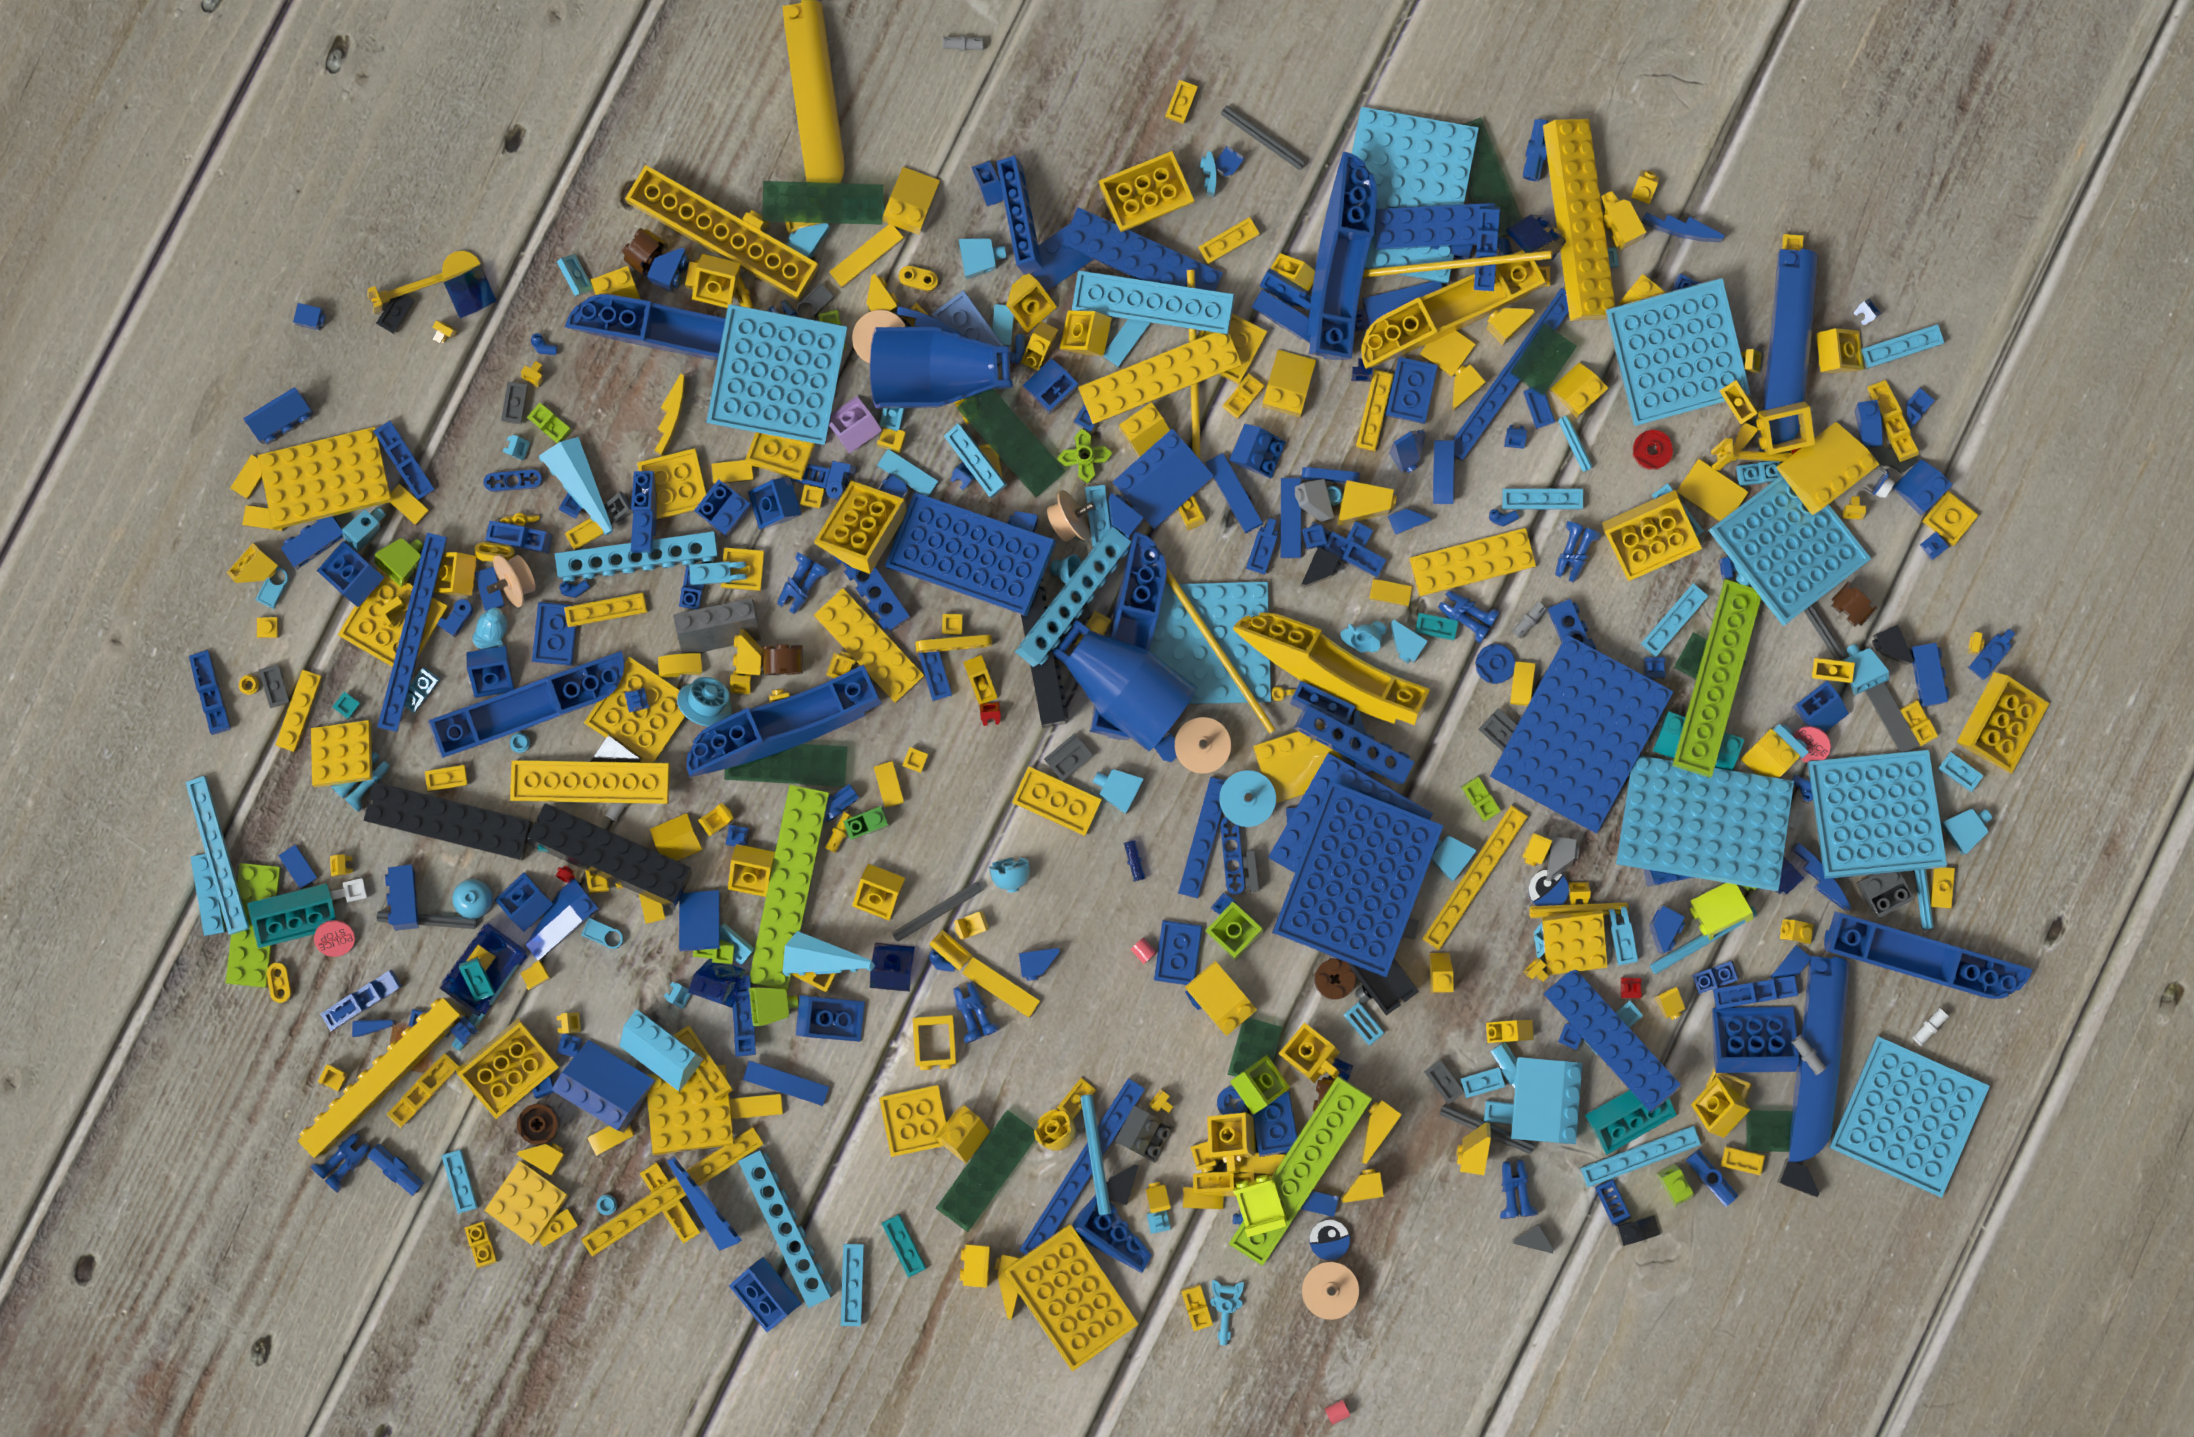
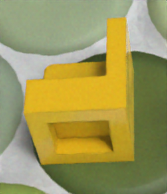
M883 428L880 439L877 441V446L901 453L906 432Z
M539 960L520 973L529 991L551 979L542 961Z
M326 1064L318 1083L340 1091L349 1073L331 1064Z

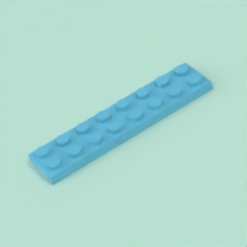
M1078 271L1072 310L1096 311L1111 317L1228 335L1235 295Z

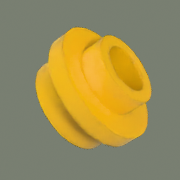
M245 675L239 681V689L246 695H252L259 689V681L253 675ZM251 681L253 686L247 689L246 683Z

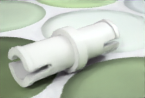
M1939 1008L1928 1021L1923 1023L1924 1026L1912 1039L1922 1047L1933 1033L1936 1034L1938 1032L1937 1029L1949 1016Z

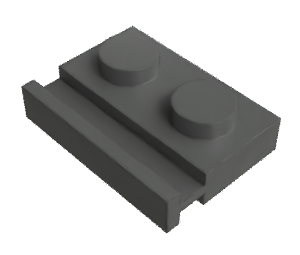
M1497 708L1478 730L1503 752L1517 725Z
M1074 733L1045 757L1044 760L1063 782L1092 758L1093 754Z

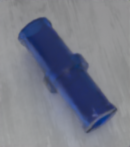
M1136 840L1123 843L1128 858L1126 862L1127 865H1130L1133 882L1146 879L1141 864L1143 860L1139 856Z

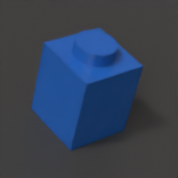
M297 303L293 323L297 326L320 331V327L324 326L326 320L324 311L319 307Z

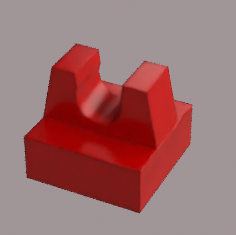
M999 702L979 704L980 718L983 726H988V719H994L995 724L999 725L1001 718Z
M1620 978V998H1642L1641 978Z

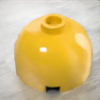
M1050 1110L1044 1113L1037 1121L1039 1125L1037 1130H1034L1035 1139L1048 1150L1062 1151L1069 1147L1075 1139V1123L1065 1111Z

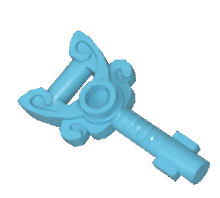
M1212 1280V1290L1215 1297L1210 1300V1304L1216 1307L1217 1311L1222 1312L1221 1328L1218 1331L1219 1345H1228V1340H1230L1231 1332H1228L1230 1313L1236 1311V1308L1242 1307L1243 1303L1239 1297L1243 1291V1282L1230 1286L1221 1285L1218 1281ZM1220 1293L1234 1294V1297L1225 1299L1220 1296Z

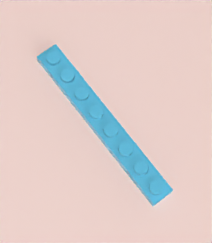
M202 776L185 782L228 934L233 935L248 930L250 927L207 777Z

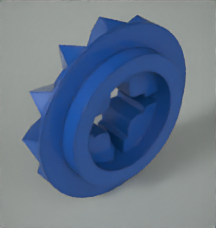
M1233 1086L1227 1087L1220 1092L1217 1098V1107L1222 1115L1247 1112L1248 1107L1242 1098L1236 1104L1237 1111L1232 1106L1225 1107L1230 1101L1229 1094L1233 1099L1241 1098Z

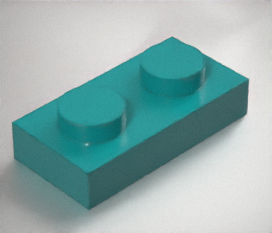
M1419 613L1415 633L1454 641L1458 621Z
M478 957L459 964V969L475 1002L494 995L495 991Z

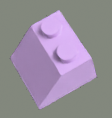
M857 396L830 415L829 426L849 454L882 431L872 414Z

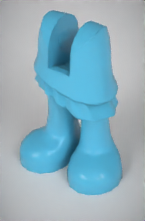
M376 752L372 753V765L380 757ZM384 761L375 771L372 769L373 780L363 781L350 795H348L349 791L357 782L332 785L331 788L340 797L345 798L346 802L357 812H360L362 809L360 801L362 796L373 785V782L381 781L390 765Z

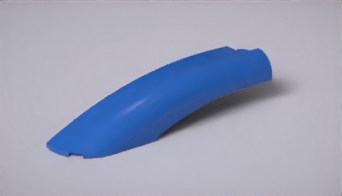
M1343 152L1326 212L1314 274L1307 336H1311L1309 354L1321 356L1329 360L1352 359L1361 281L1372 237H1374L1377 205L1376 181L1373 173H1370L1366 168V163L1349 152Z
M1780 249L1777 254L1773 315L1762 411L1805 402L1818 254L1811 250ZM1798 414L1769 421L1772 445L1794 439L1800 429Z
M600 294L591 296L577 305L568 316L565 328L635 345L718 361L726 318L687 311L645 300Z
M1135 531L1120 585L1109 637L1150 650L1166 580V562L1156 544L1147 536ZM1095 706L1093 707L1089 732L1105 735L1112 739H1130L1125 733L1103 718Z
M622 651L430 719L428 724L441 758H445L602 701L617 688L624 671Z
M862 665L824 684L791 697L751 709L746 708L705 728L694 739L690 753L688 752L687 770L689 776L693 777L731 768L782 752L866 716L864 712L882 703L865 666Z
M1836 911L1834 912L1830 929L1826 930L1824 937V946L1828 952L1989 999L2005 998L2016 990H2020L2028 981L2033 970Z
M1811 956L1809 961L1802 1035L1810 1047L1817 1051L1816 1055L1826 1066V1069L1820 1074L1815 1075L1808 1063L1801 1059L1802 1055L1799 1053L1794 1086L1788 1162H1800L1814 1157L1826 1146L1832 1133L1843 1048L1850 962L1842 958L1833 957L1830 959Z

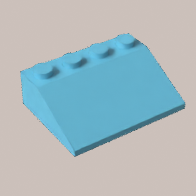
M1518 1057L1511 1139L1576 1144L1582 1063Z

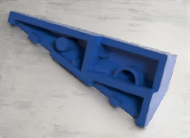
M671 1156L667 1162L717 1249L720 1251L742 1241L677 1159Z

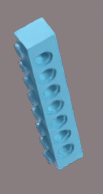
M1114 527L1108 529L1014 652L1032 667L1038 664L1042 665L1049 657L1047 655L1050 649L1053 650L1059 644L1060 640L1058 638L1061 634H1066L1071 628L1070 622L1073 618L1077 619L1081 615L1083 605L1085 603L1088 604L1094 598L1095 594L1093 592L1095 589L1101 588L1106 582L1105 576L1108 572L1111 574L1118 566L1117 560L1119 558L1122 559L1128 553L1129 549L1127 547L1131 541ZM1106 548L1112 551V557L1107 555ZM1095 563L1100 566V572L1095 569ZM1084 578L1089 581V587L1084 585ZM1072 593L1077 596V602L1072 600ZM1060 609L1065 610L1066 618L1061 616ZM1049 624H1052L1054 626V633H1052L1049 630ZM1037 639L1042 641L1043 648L1037 645Z
M715 532L653 540L652 553H641L642 560L637 563L632 561V556L635 553L631 552V543L555 553L557 576L559 579H563V582L575 581V577L582 576L583 579H592L597 574H603L604 577L615 575V572L623 571V574L634 573L635 569L643 568V571L655 570V566L672 568L675 567L674 564L682 563L683 566L695 564L694 561L702 560L703 563L714 562V558H719ZM696 544L702 546V551L699 554H693L691 551L692 547ZM676 547L682 548V554L679 557L672 556V550ZM655 550L662 551V557L658 560L652 559V553ZM617 555L622 556L621 564L613 565V557ZM596 558L602 559V565L599 568L592 566V562ZM581 561L583 564L582 568L578 571L573 570V563Z
M760 1150L739 1160L738 1162L807 1307L810 1308L831 1298L830 1293L833 1290L829 1282H824L821 1276L824 1274L820 1263H815L812 1257L815 1255L811 1244L807 1245L804 1240L807 1236L803 1227H798L795 1221L798 1218L793 1207L789 1209L786 1201L789 1198L785 1190H780L777 1184L780 1182L776 1171L772 1172L769 1167L771 1160L767 1152L763 1153ZM758 1167H762L766 1171L763 1179H758L755 1176V1170ZM768 1185L772 1186L775 1190L772 1197H767L764 1194V1188ZM775 1204H780L783 1207V1213L780 1216L775 1215L772 1211ZM785 1222L792 1225V1231L789 1234H785L781 1230V1226ZM792 1241H798L801 1244L799 1252H793L790 1249ZM806 1259L809 1261L810 1267L807 1271L799 1268L800 1260ZM812 1277L816 1278L819 1282L816 1289L809 1288L807 1284L808 1280Z

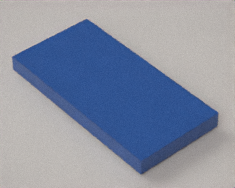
M1432 281L1363 298L1369 327L1381 316L1418 297L1441 289L1442 284Z

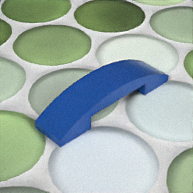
M750 975L729 977L735 1034V1056L756 1055L755 1026H753L749 994V988H751Z

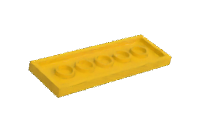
M1526 528L1409 558L1419 597L1536 567Z
M843 588L814 614V617L849 654H852V658L860 666H865L869 676L894 703L899 701L924 677V674Z

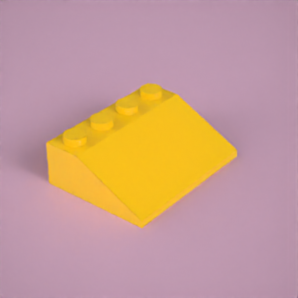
M1173 151L1098 181L1104 200L1120 232L1195 203Z
M1837 422L1814 438L1815 445L1802 447L1776 467L1812 515L1822 510L1879 466V463L1870 451Z
M851 480L814 540V543L849 566L871 574L904 519L907 511L905 500Z
M1676 490L1602 522L1604 532L1628 582L1702 549Z
M1993 672L1956 743L2012 774L2049 703L2008 675Z
M1323 723L1316 725L1317 729L1322 730ZM1299 731L1253 746L1261 774L1269 779L1275 789L1276 803L1304 795L1328 753L1342 760L1340 753Z
M517 1018L460 1065L456 1072L493 1117L497 1119L558 1069L559 1066L521 1019Z

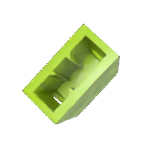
M400 538L376 552L374 563L400 587H403L419 566L421 558L419 552L423 549V544L418 539L408 544L404 539Z
M749 988L753 1026H763L789 1017V1009L798 1007L797 996L787 997L786 989Z
M1672 1164L1656 1173L1674 1208L1693 1198L1694 1194L1678 1166Z

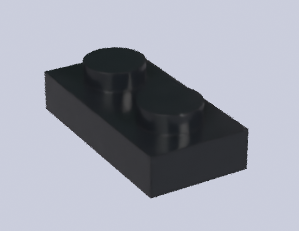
M407 295L391 299L376 324L394 335L415 300Z

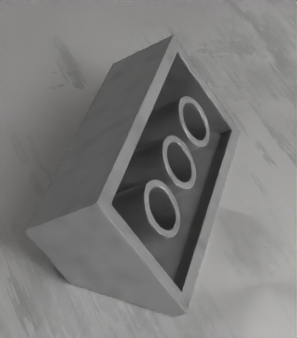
M752 598L673 614L682 654L701 653L734 646V637L739 634L740 629H745L755 641L762 640Z

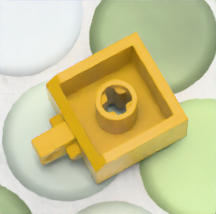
M1612 191L1602 195L1601 201L1605 209L1603 214L1604 227L1606 230L1610 229L1613 235L1611 239L1615 247L1619 246L1622 251L1641 241L1646 234V230L1631 202L1624 199L1619 201Z
M1305 1022L1279 1052V1055L1314 1084L1325 1073H1328L1334 1079L1340 1073L1332 1066L1335 1062L1334 1059L1340 1053L1338 1049Z
M1247 1113L1207 1117L1208 1152L1210 1158L1217 1161L1223 1160L1224 1163H1227V1172L1239 1173V1162L1242 1161V1158L1255 1157L1254 1117Z

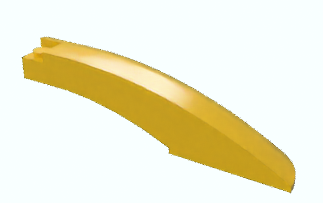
M801 0V3L784 5L782 9L809 202L811 204L821 201L833 193V190L842 181L845 162L823 5L816 0Z
M1526 247L1515 254L1530 253V251ZM1535 260L1496 264L1495 283L1499 282L1501 287H1494V291L1474 290L1475 274H1472L1430 294L1418 297L1381 316L1371 324L1363 339L1361 352L1365 368H1371L1436 341L1491 315L1496 310L1499 311L1527 297L1529 293L1545 286L1546 281ZM1511 272V281L1519 285V287H1507L1505 283L1508 281L1506 279L1507 273Z
M1259 613L1258 616L1250 617V615L1245 616L1233 627V630L1280 668L1302 682L1355 706L1354 709L1393 724L1399 719L1415 725L1418 718L1420 719L1429 696V688L1393 676L1366 663L1331 641L1318 628L1274 613Z

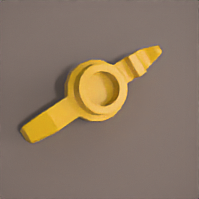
M519 512L501 518L500 522H506L507 524L513 522L514 525L524 526L527 522L539 520L540 515H525Z
M1274 687L1271 690V697L1275 701H1281L1287 695H1294L1296 689L1284 690L1282 687Z

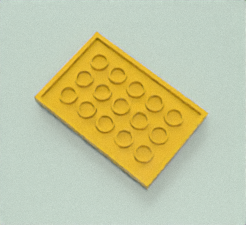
M376 428L363 429L258 455L272 528L274 530L392 502L379 440L373 432Z
M1071 1224L1062 1228L1003 1270L1072 1372L1139 1325Z

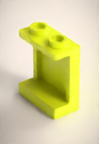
M1725 883L1690 900L1691 908L1689 911L1694 920H1699L1701 924L1699 929L1703 936H1708L1709 940L1714 939L1713 935L1743 920L1746 923L1753 920V912L1737 884Z
M1262 1175L1257 1177L1256 1181L1248 1182V1180H1244L1236 1184L1237 1186L1234 1187L1233 1192L1236 1195L1246 1226L1245 1232L1247 1237L1287 1226L1286 1215L1273 1176Z

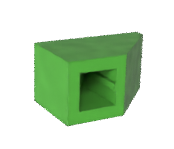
M881 806L843 821L850 840L889 827Z

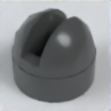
M1364 985L1355 992V998L1359 997L1358 1002L1365 1003L1373 998Z

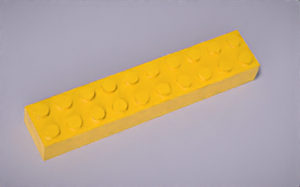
M1589 119L1553 120L1543 125L1569 318L1570 321L1607 319L1605 309L1615 307L1590 121Z
M647 165L643 167L625 198L626 202L634 208L718 256L741 263V269L797 301H800L819 269L818 263Z
M450 997L437 998L430 1005L432 1009L427 1013L423 1012L416 1019L418 1022L416 1025L406 1028L401 1034L403 1037L398 1041H393L387 1047L388 1052L383 1056L379 1055L372 1062L374 1066L371 1069H365L357 1077L359 1080L356 1083H351L343 1090L345 1094L339 1099L335 1098L328 1105L330 1107L325 1113L321 1112L314 1119L316 1122L314 1125L307 1126L299 1134L301 1137L297 1141L313 1158L323 1157L450 1032V1029L467 1015Z

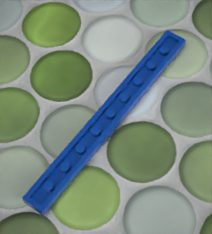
M1563 288L1556 294L1453 438L1455 440V457L1463 461L1568 314L1566 290Z
M427 532L378 728L394 732L399 731L447 537Z
M1129 1078L1097 1126L1102 1157L1145 1090ZM1088 1142L1019 1251L1027 1254L1050 1238L1092 1174Z

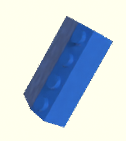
M1171 429L1112 482L1128 501L1142 512L1144 519L1155 530L1208 483L1214 475L1178 434Z
M1793 1007L1712 1008L1715 1073L1797 1071L1799 1053L1791 1043L1797 1037Z
M588 1040L562 1071L551 1090L617 1131L625 1133L656 1080Z

